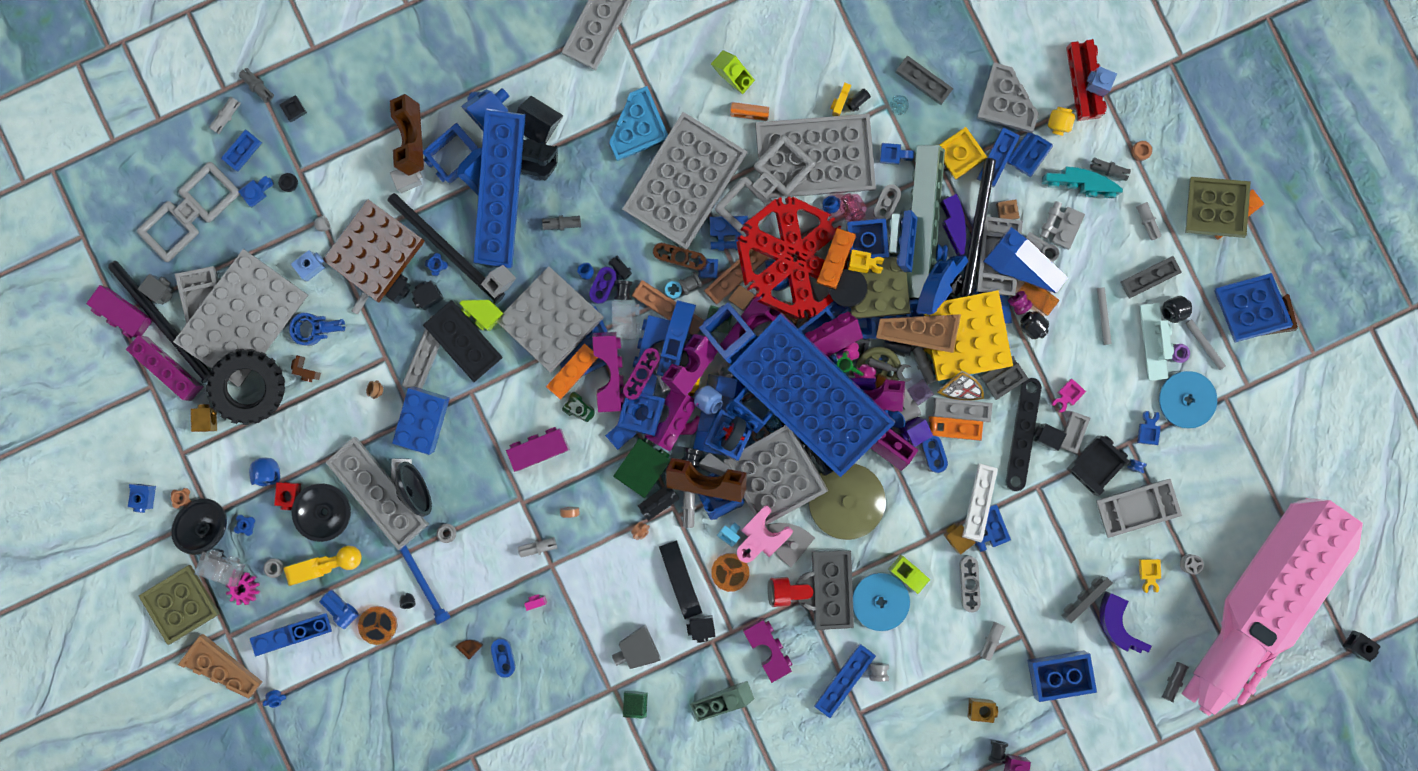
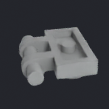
M1055 201L1053 207H1050L1046 223H1043L1040 237L1047 239L1050 233L1054 235L1052 243L1069 250L1085 214L1070 207H1066L1063 213L1060 211L1062 203ZM1056 218L1060 219L1057 228L1053 226Z

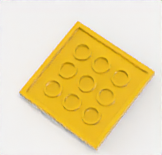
M999 290L946 300L934 314H924V316L961 314L954 353L930 349L937 381L954 378L961 371L975 374L1013 366Z

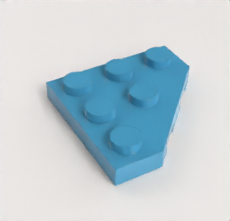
M648 86L629 94L614 134L610 139L609 143L617 161L664 142L668 136Z

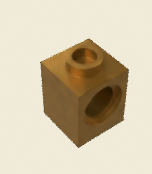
M210 404L198 405V408L191 409V432L217 431V412L210 408Z
M953 523L946 528L947 532L944 534V537L958 554L961 555L976 543L974 540L962 537L964 531L962 524L958 523L956 525Z
M969 698L967 717L971 721L994 723L995 718L998 717V706H996L993 700ZM983 706H987V713L984 715H980V708Z

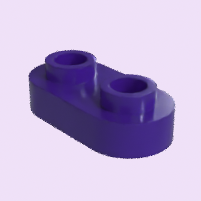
M603 267L600 269L593 282L589 296L596 304L605 303L615 285L617 275L612 268ZM606 274L611 275V279L608 281L604 280ZM598 291L603 292L601 298L596 297Z

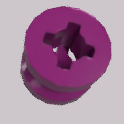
M1024 291L1017 292L1015 296H1011L1008 300V303L1014 307L1017 315L1026 313L1033 305L1030 300H1027V295Z

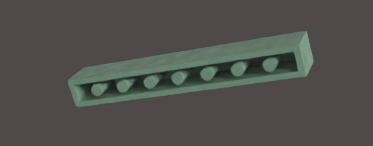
M918 145L917 151L914 153L916 165L912 174L914 189L911 190V199L913 201L910 210L914 212L918 220L912 272H906L910 300H919L924 283L936 264L945 149L940 145Z

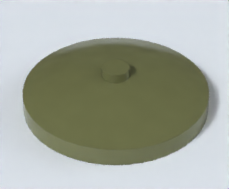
M854 464L841 477L835 472L826 476L820 473L819 475L828 491L808 502L811 516L816 525L828 535L843 540L863 537L875 529L883 517L886 505L885 492L876 475L866 467Z

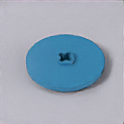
M1193 371L1179 372L1169 377L1163 384L1159 394V405L1164 417L1173 425L1180 428H1196L1207 423L1214 415L1217 407V393L1211 381L1204 375ZM1189 396L1192 399V403L1187 405V401L1184 398Z
M887 573L871 574L862 579L853 592V611L855 616L869 629L888 631L896 628L904 621L909 612L910 597L908 590L893 575ZM879 597L886 600V603H883V607L876 604V601H879Z

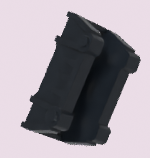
M523 139L521 173L537 176L540 180H547L558 163V146L546 145V142L538 143L531 139Z

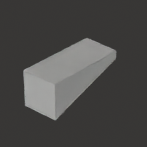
M711 453L699 463L702 470L720 476L727 469H731Z

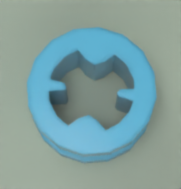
M671 281L666 285L665 293L669 298L677 299L682 294V287L678 282ZM672 285H676V289L679 288V292H675V295H671V291L668 292V288H672Z

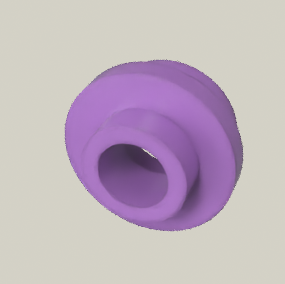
M1184 344L1173 346L1174 354L1172 355V360L1177 363L1186 362L1190 357L1189 348ZM1178 350L1182 352L1181 357L1177 355Z

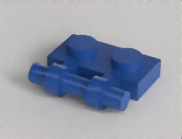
M733 216L742 225L748 221V216ZM710 217V237H718V242H711V249H718V251H724V249L738 250L736 242L738 241V236L742 234L723 217ZM724 236H735V241H724Z
M997 504L989 508L985 527L987 535H984L982 542L975 541V546H978L980 552L987 550L985 542L990 541L991 546L996 547L1011 541Z

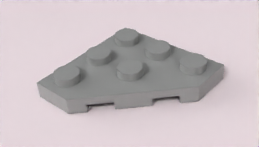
M993 63L977 118L1033 133L1039 114L1032 105L1026 90L1016 77L1014 69L1009 66Z

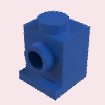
M129 484L128 507L133 508V512L145 513L146 509H153L156 486Z

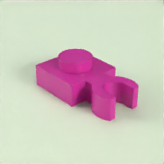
M1071 378L1057 392L1061 397L1054 399L1051 405L1055 406L1056 403H1061V409L1058 412L1062 413L1066 410L1067 403L1073 406L1086 391Z

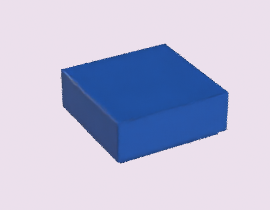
M707 259V266L704 270L698 272V277L717 279L718 259Z

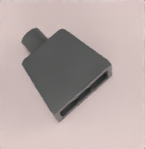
M646 624L620 641L619 647L621 651L612 655L616 666L627 662L630 669L661 660Z

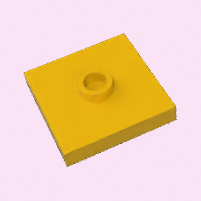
M967 127L939 144L945 149L944 165L955 180L987 158Z

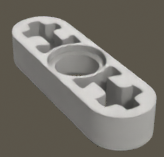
M964 556L959 563L962 607L966 611L973 613L978 611L981 605L979 565L974 557ZM969 559L970 562L974 563V566L970 567V573H975V576H964V573H968V568L964 566V563H967ZM971 578L975 581L973 589L965 587L967 579ZM965 592H976V595H972V600L976 604L971 609L970 606L966 605V602L970 601V596L965 595Z

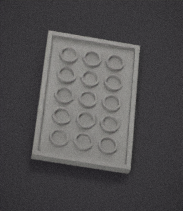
M682 112L622 210L681 247L688 249L748 152Z
M870 114L756 122L758 160L781 135H786L815 162L814 168L789 195L784 196L775 189L769 196L770 199L876 190ZM783 144L763 167L786 187L806 164Z
M243 249L173 342L210 368H213L226 354L240 349H254L256 352L266 353L308 297V294ZM240 369L230 376L229 381L240 387L252 370Z

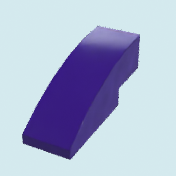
M955 194L941 202V207L947 217V220H944L941 224L956 256H962L965 253L966 225L962 205L958 195Z

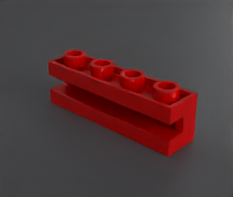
M1094 39L1086 40L1084 43H1079V41L1071 42L1066 47L1077 121L1099 119L1105 115L1107 110L1106 101H1103L1102 96L1086 90L1090 72L1095 71L1100 66L1097 63L1096 57L1098 55V47L1094 45Z

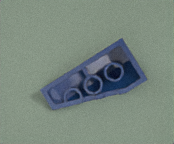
M1012 227L1004 233L983 261L999 274L1014 277L1019 281L1028 282L1053 293H1057L1068 278L1027 238Z

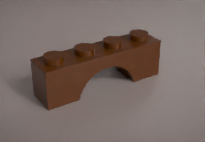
M403 94L390 100L391 118L397 124L402 137L401 147L393 150V163L395 168L410 176L424 170L420 104L408 95Z
M676 458L671 459L666 469L667 488L736 502H742L746 492V472L727 469L719 477H709L699 473L693 467L691 461Z

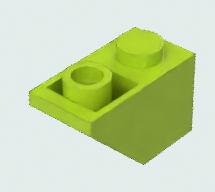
M722 50L711 63L717 73L741 94H744L755 81L738 58L729 52Z
M462 300L459 303L463 306L462 312L468 317L472 315L477 320L475 324L481 330L486 328L488 331H491L497 324L496 321L504 314L490 300Z
M899 555L888 569L917 594L930 581L923 572L902 555Z

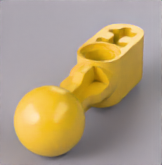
M347 545L342 547L336 556L330 558L327 556L317 557L284 567L283 569L288 586L324 576V574L330 573L332 569L341 567L344 570H353L361 563L362 555L358 548Z

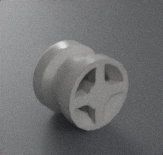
M1186 554L1180 560V567L1186 573L1199 574L1204 568V562L1199 556Z
M870 664L871 675L869 680L878 682L889 681V676L887 675L889 664Z

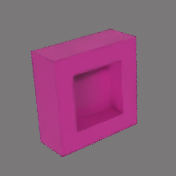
M537 594L528 597L529 601L524 603L526 611L546 605L547 600L545 596L540 597Z

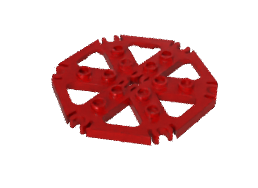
M779 197L750 218L740 229L746 234V237L738 236V241L736 242L744 285H748L749 282L752 283L747 287V290L756 289L757 293L753 298L756 299L762 296L757 302L795 319L804 318L805 311L808 314V318L818 315L833 302L830 294L820 302L815 301L813 298L809 276L818 280L825 262L824 259L814 254L829 241L833 240L837 228L841 229V226L834 228L832 222L835 218L833 217L827 221L831 214L795 197H787L785 199L786 204H783L782 198ZM798 210L806 211L818 217L820 221L819 225L804 238H801L797 218ZM771 212L776 213L780 239L761 231L758 227V223ZM752 249L776 261L760 274H755L752 271L749 250ZM793 254H796V258L798 259L795 262L793 261V257L791 256ZM786 277L789 280L793 305L781 302L771 295L772 289Z

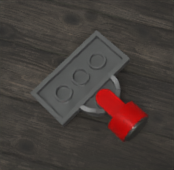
M851 550L812 552V571L800 576L795 585H790L788 577L770 578L768 581L769 604L772 607H789L791 600H797L806 609L814 610L815 630L854 628Z

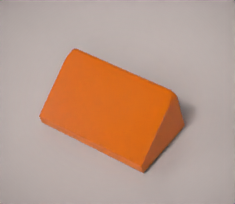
M732 102L730 116L767 121L769 107Z

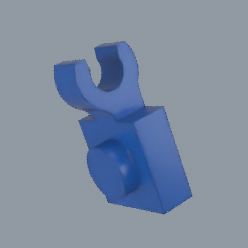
M882 143L880 163L899 165L900 159L913 161L914 151L901 150V144Z
M264 176L258 183L253 180L238 192L249 207H253L267 197L264 191L273 186L274 182L270 177Z

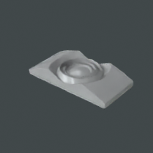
M986 216L977 268L976 292L987 293L999 290V295H1016L1017 279L999 274L983 261L1004 233L1011 227L1022 234L1023 221Z
M214 266L175 274L186 324L219 282Z
M1171 479L1150 483L1096 500L1107 538L1182 516Z

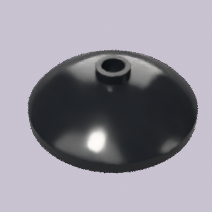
M407 461L400 463L395 477L398 499L414 514L421 517L429 515L432 510L431 496L422 475L411 463Z
M320 483L308 486L297 495L292 506V520L298 532L305 538L317 542L329 541L341 535L347 528L351 517V507L346 495L339 488L330 484ZM324 508L328 511L327 515L322 514Z
M197 499L188 503L179 511L173 521L171 536L174 545L180 551L190 555H198L211 550L218 544L225 533L227 526L226 512L219 503L211 499Z

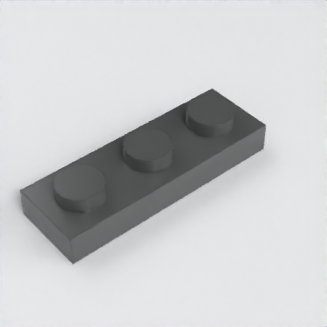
M908 55L895 72L940 105L943 104L953 90L951 86Z
M1171 256L1120 283L1130 299L1181 274L1182 271L1174 256Z
M1105 576L1095 578L1091 583L1092 586L1087 591L1083 590L1077 596L1078 600L1075 603L1067 605L1061 616L1067 622L1072 623L1113 582Z

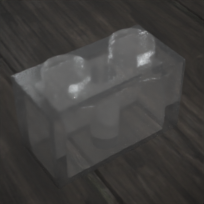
M635 300L612 301L613 332H617V337H621V340H637V335H640V323H636V316H640L639 304H636Z
M213 549L210 552H202L194 573L195 575L230 587L238 586L246 565L240 562V558L230 555L226 558L221 556L222 552Z

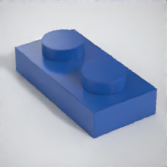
M245 129L221 159L238 172L262 142Z

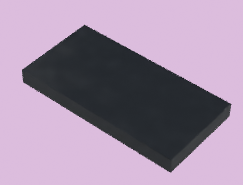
M453 300L423 324L427 331L474 383L503 358Z

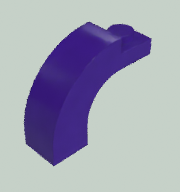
M1105 591L1099 611L1100 623L1105 635L1113 644L1127 652L1130 648L1139 653H1142V650L1149 653L1152 646L1129 635L1123 626V614L1129 601Z

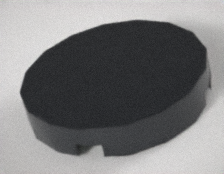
M843 269L836 290L829 288V293L833 301L845 308L861 304L866 298L868 284L860 272Z

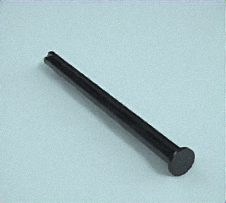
M985 158L967 255L968 263L965 266L960 298L972 296L996 164V160L993 158Z
M396 193L388 197L387 201L494 301V305L504 298V292L494 298L481 285L485 277Z
M111 262L108 265V269L200 376L201 382L206 383L211 371L203 362L173 342L179 333L152 301L138 290L139 286L119 262Z

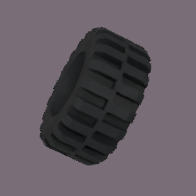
M240 349L222 357L213 366L207 378L206 392L209 395L207 398L209 403L213 404V410L215 412L218 411L223 419H230L231 423L235 424L238 422L243 423V425L256 424L263 419L269 418L279 407L285 393V378L282 375L280 366H277L273 358L266 356V353L256 352L254 349ZM240 369L256 371L265 382L263 397L253 404H241L235 401L228 393V380L234 372Z

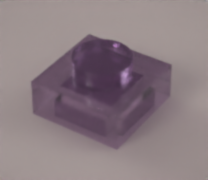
M923 379L907 389L909 395L918 406L934 395Z

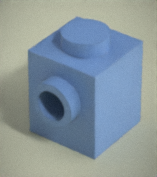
M1099 66L1095 71L1090 72L1086 90L1104 97L1110 92L1117 73Z
M310 250L291 263L299 276L305 281H309L326 268L322 263L324 262L322 256L318 252L314 253Z

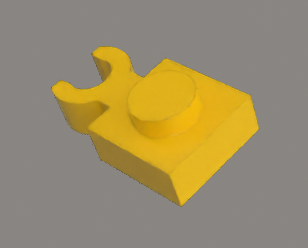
M844 82L839 98H834L830 108L834 110L832 116H840L851 88L850 84Z
M852 250L848 270L868 273L869 269H871L874 273H881L883 267H879L876 264H883L884 258L875 257L873 259L871 258V253Z
M1139 559L1140 579H1145L1142 586L1143 592L1148 593L1150 585L1153 586V592H1159V585L1156 583V579H1161V559Z

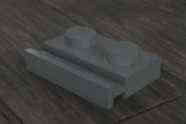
M1011 356L1013 366L990 370L980 377L995 400L1029 379L1014 356Z

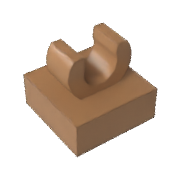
M1016 199L996 203L999 218L1012 220L1020 218Z

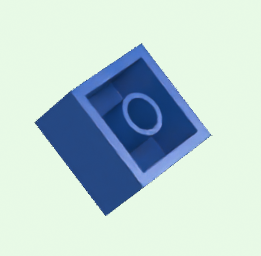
M886 218L847 222V231L856 234L851 251L857 250L871 253V258L873 259L875 257L889 258Z

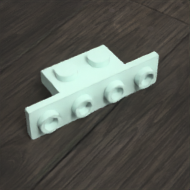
M1160 303L1140 305L1148 380L1168 379L1166 360L1172 359L1174 354V347L1170 342L1172 334L1171 325L1168 324V320L1162 321Z

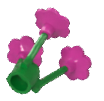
M856 342L838 351L837 358L839 360L837 361V366L844 373L853 371L855 378H876L874 376L876 370L873 367H869L867 364H862L860 368L854 367L853 359L859 357V345Z

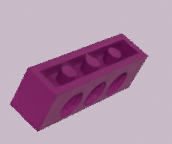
M138 335L126 348L133 357L182 400L192 401L204 388L201 383L149 337Z

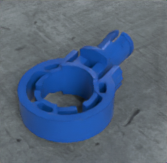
M301 313L292 319L289 332L291 338L297 344L312 346L321 339H327L328 336L324 334L345 331L346 327L341 326L345 325V321L343 319L323 321L326 320L324 316ZM300 320L303 322L310 321L313 330L308 338H304L300 334V326L302 325V322H299Z

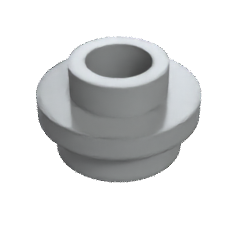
M443 524L437 530V537L443 543L452 542L456 537V529L451 524ZM445 530L450 531L449 537L444 535Z
M269 559L264 564V572L270 578L279 577L283 573L284 566L279 559ZM273 564L277 566V570L275 572L272 570Z

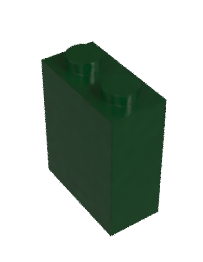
M639 438L613 477L645 499L669 465L671 459H669L670 454L663 449L658 451L653 448L654 443L647 438H644V440Z

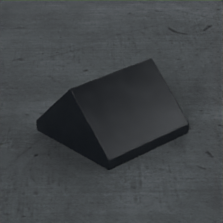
M533 96L524 101L517 110V113L525 114L524 136L538 143H547L563 118L561 113Z

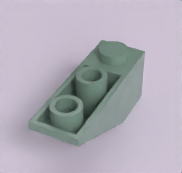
M748 681L692 702L690 705L697 722L746 707L755 698Z

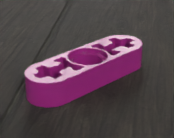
M649 348L644 351L626 382L623 393L629 400H635L640 397L660 361V354L656 349ZM653 352L655 353L654 356L657 359L655 361L652 360L650 362L649 366H651L652 369L649 370L648 367L641 365V363L644 362L646 364L648 361V357L646 355H651ZM639 369L647 371V377L643 380L638 379L636 376ZM633 378L637 382L643 383L641 387L639 385L636 386V395L632 394L629 396L627 389L634 386L635 383L631 382Z

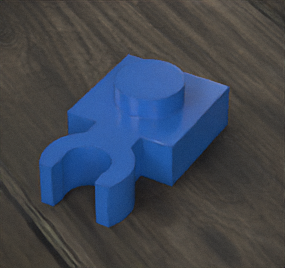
M1149 411L1143 412L1145 424H1139L1137 443L1159 445L1161 426H1155L1160 417L1159 412H1154L1153 419L1149 418Z

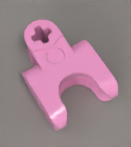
M767 505L741 530L747 536L737 549V556L742 562L748 563L753 561L762 551L770 557L793 533L790 527H785L778 533H772L766 528L765 520L771 513V508ZM749 548L751 552L746 553V550Z

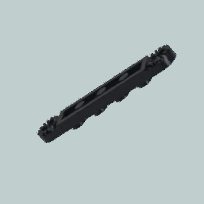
M1029 378L1021 385L1005 480L1007 488L1012 491H1021L1026 485L1042 389L1040 381L1036 378ZM1029 382L1034 383L1036 386V390L1033 393L1028 392L1026 389ZM1014 476L1019 477L1021 480V484L1018 487L1011 485V479Z

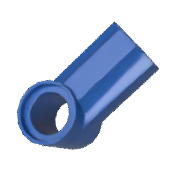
M333 589L326 593L319 601L333 616L334 622L342 629H346L359 616L358 611L349 603H345Z

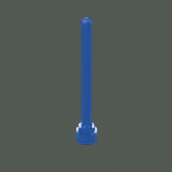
M405 545L400 552L434 610V620L439 625L451 618L448 611L440 607Z

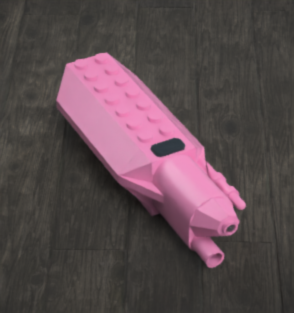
M1306 498L1305 500L1291 503L1225 599L1221 633L1193 672L1194 676L1181 694L1194 703L1198 700V704L1201 706L1199 710L1208 716L1217 714L1230 701L1235 700L1242 688L1244 690L1237 702L1240 705H1244L1250 695H1254L1256 692L1255 688L1261 679H1265L1268 674L1266 673L1278 654L1294 646L1358 552L1363 523L1331 500ZM1255 672L1254 676L1252 677V679L1250 680V682L1247 684V683H1246L1247 680L1250 678V676L1252 675V673Z

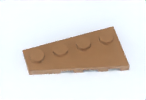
M961 314L880 319L876 338L954 353Z
M204 634L197 638L178 664L183 668L187 667L193 670L198 675L202 674L210 678L212 682H219L225 685L227 689L248 699L253 696L262 684L259 678Z

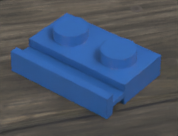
M1028 132L1007 162L1031 177L1050 152L1053 144L1038 135Z

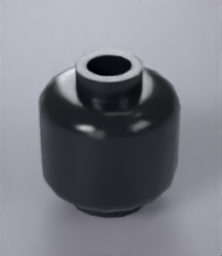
M1176 296L1167 300L1162 308L1163 317L1172 323L1181 322L1189 318L1192 313V303L1184 296Z
M1029 311L1020 320L1021 330L1031 339L1044 338L1049 332V321L1038 311Z

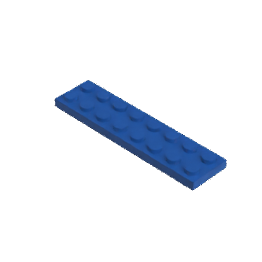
M491 109L485 110L474 263L499 267L504 265L506 268L513 267L525 114Z

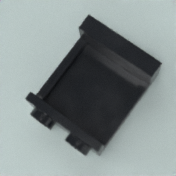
M1106 435L1096 436L1067 468L1078 481L1096 496H1100L1105 491L1103 488L1124 465L1130 463L1127 459L1128 455L1123 450L1116 449L1113 446L1114 442Z

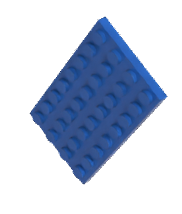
M782 313L728 368L746 388L840 477L895 424V421Z

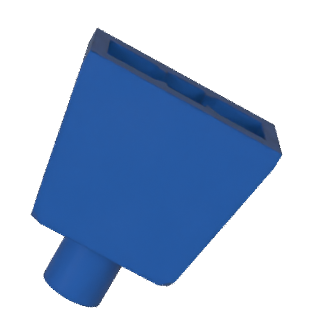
M503 88L496 94L486 89L461 107L483 131L485 110L491 109L508 112V109L502 103L510 96Z

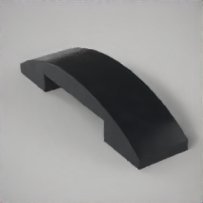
M678 541L659 546L684 619L702 614L703 612Z

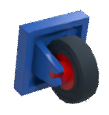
M720 409L703 444L735 461H739L753 430L746 426V421L742 418L735 417Z

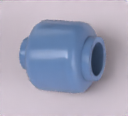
M709 385L698 388L694 394L695 406L706 414L717 413L723 405L722 395Z

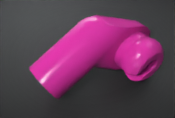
M696 416L691 423H686L681 435H693L697 431L700 418Z

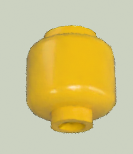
M1057 107V109L1051 111L1048 127L1053 129V134L1063 136L1064 132H1071L1075 115L1071 109Z

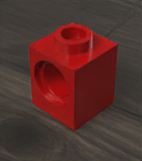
M276 482L274 506H281L280 510H292L294 500L301 491V483ZM287 491L291 494L290 501H286L284 498V494Z

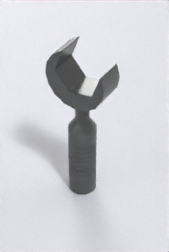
M870 358L868 361L869 366L896 372V377L901 381L908 382L911 380V378H904L902 374L905 367H911L910 365L902 364L898 368H894L888 363Z

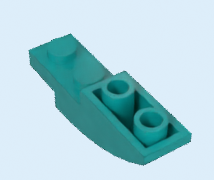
M1066 166L1061 170V174L1046 173L1042 176V184H1048L1050 188L1067 185L1069 189H1077L1080 186L1079 194H1085V197L1104 195V198H1116V196L1123 193V188L1112 180L1086 169Z

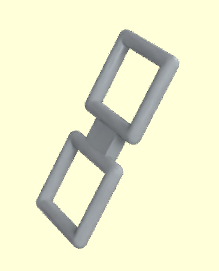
M781 135L754 164V169L761 174L757 181L753 183L747 177H742L715 206V210L739 233L746 237L745 232L740 230L743 225L725 209L726 205L746 186L767 206L772 202L769 196L775 189L784 196L789 195L814 168L815 162L786 135ZM783 144L806 164L786 187L763 167ZM769 213L766 217H764V218L758 223V227L766 220V218H767L771 213Z
M207 162L179 189L178 192L184 198V201L178 207H175L170 201L165 202L137 229V233L165 262H170L198 235L199 231L192 222L199 215L207 223L212 222L240 195L239 189L212 162ZM211 172L230 193L208 213L188 192L206 174ZM170 211L189 232L169 252H166L147 231L163 215Z

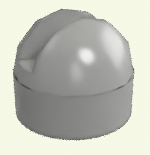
M325 215L315 219L314 227L318 231L323 232L331 229Z

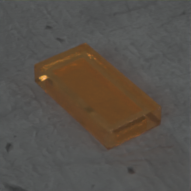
M1024 282L1018 292L1024 291L1027 295V300H1030L1033 306L1046 316L1051 313L1060 301L1047 290L1036 287L1028 282Z

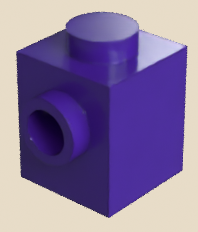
M916 417L905 423V427L899 428L900 436L914 447L933 436L926 419Z

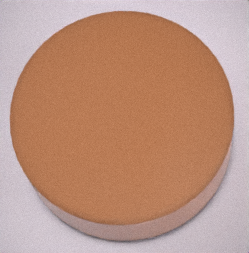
M1139 141L1132 147V156L1138 161H1144L1151 156L1152 146L1146 141Z
M579 507L560 509V516L563 518L580 515Z

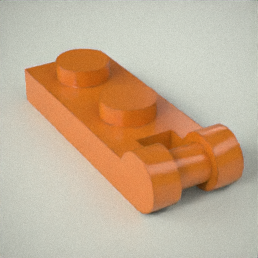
M929 416L928 422H930V430L933 436L982 441L983 421ZM938 423H943V431L937 430Z

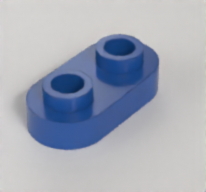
M932 436L922 442V449L929 469L935 473L945 471L948 461L940 438ZM930 441L934 442L932 449L928 447ZM936 459L940 461V465L938 467L934 465V461Z
M499 638L492 643L491 653L496 673L500 677L507 678L514 673L516 665L510 642L504 638ZM504 645L505 650L500 651L498 646ZM503 664H508L509 669L505 670Z

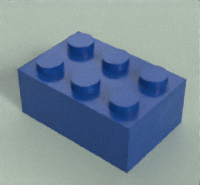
M414 386L408 388L392 444L428 455L434 453L450 397Z
M1085 650L1027 660L1033 695L1038 702L1097 693L1091 654Z

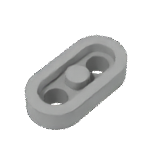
M887 185L882 190L873 210L875 219L886 218V221H888L892 217L901 197V191L896 185ZM887 193H893L894 198H889ZM881 209L885 210L886 215L882 216L879 211Z

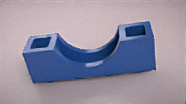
M648 315V319H644L642 330L645 332L643 338H639L637 349H640L638 357L635 356L632 367H636L646 349L665 341L671 320ZM644 362L641 363V365H644V366L648 367V364H647V363H646V364H645ZM639 369L636 373L637 378L640 380L645 379L647 371ZM651 375L642 393L654 396L658 380L656 375ZM633 378L631 382L635 384L630 390L636 391V386L639 385L641 387L643 383H639Z

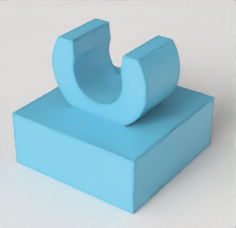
M735 522L730 528L724 526L717 536L733 547L740 539V536L736 534L740 526Z

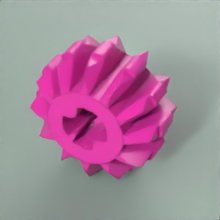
M241 572L237 573L236 577H230L231 583L226 584V587L230 588L226 595L231 594L230 601L236 600V605H241L242 603L248 605L250 600H256L254 594L260 593L256 589L257 586H260V583H254L256 577H250L248 572L244 573V575ZM242 585H244L243 588H245V592H242L243 589H240Z

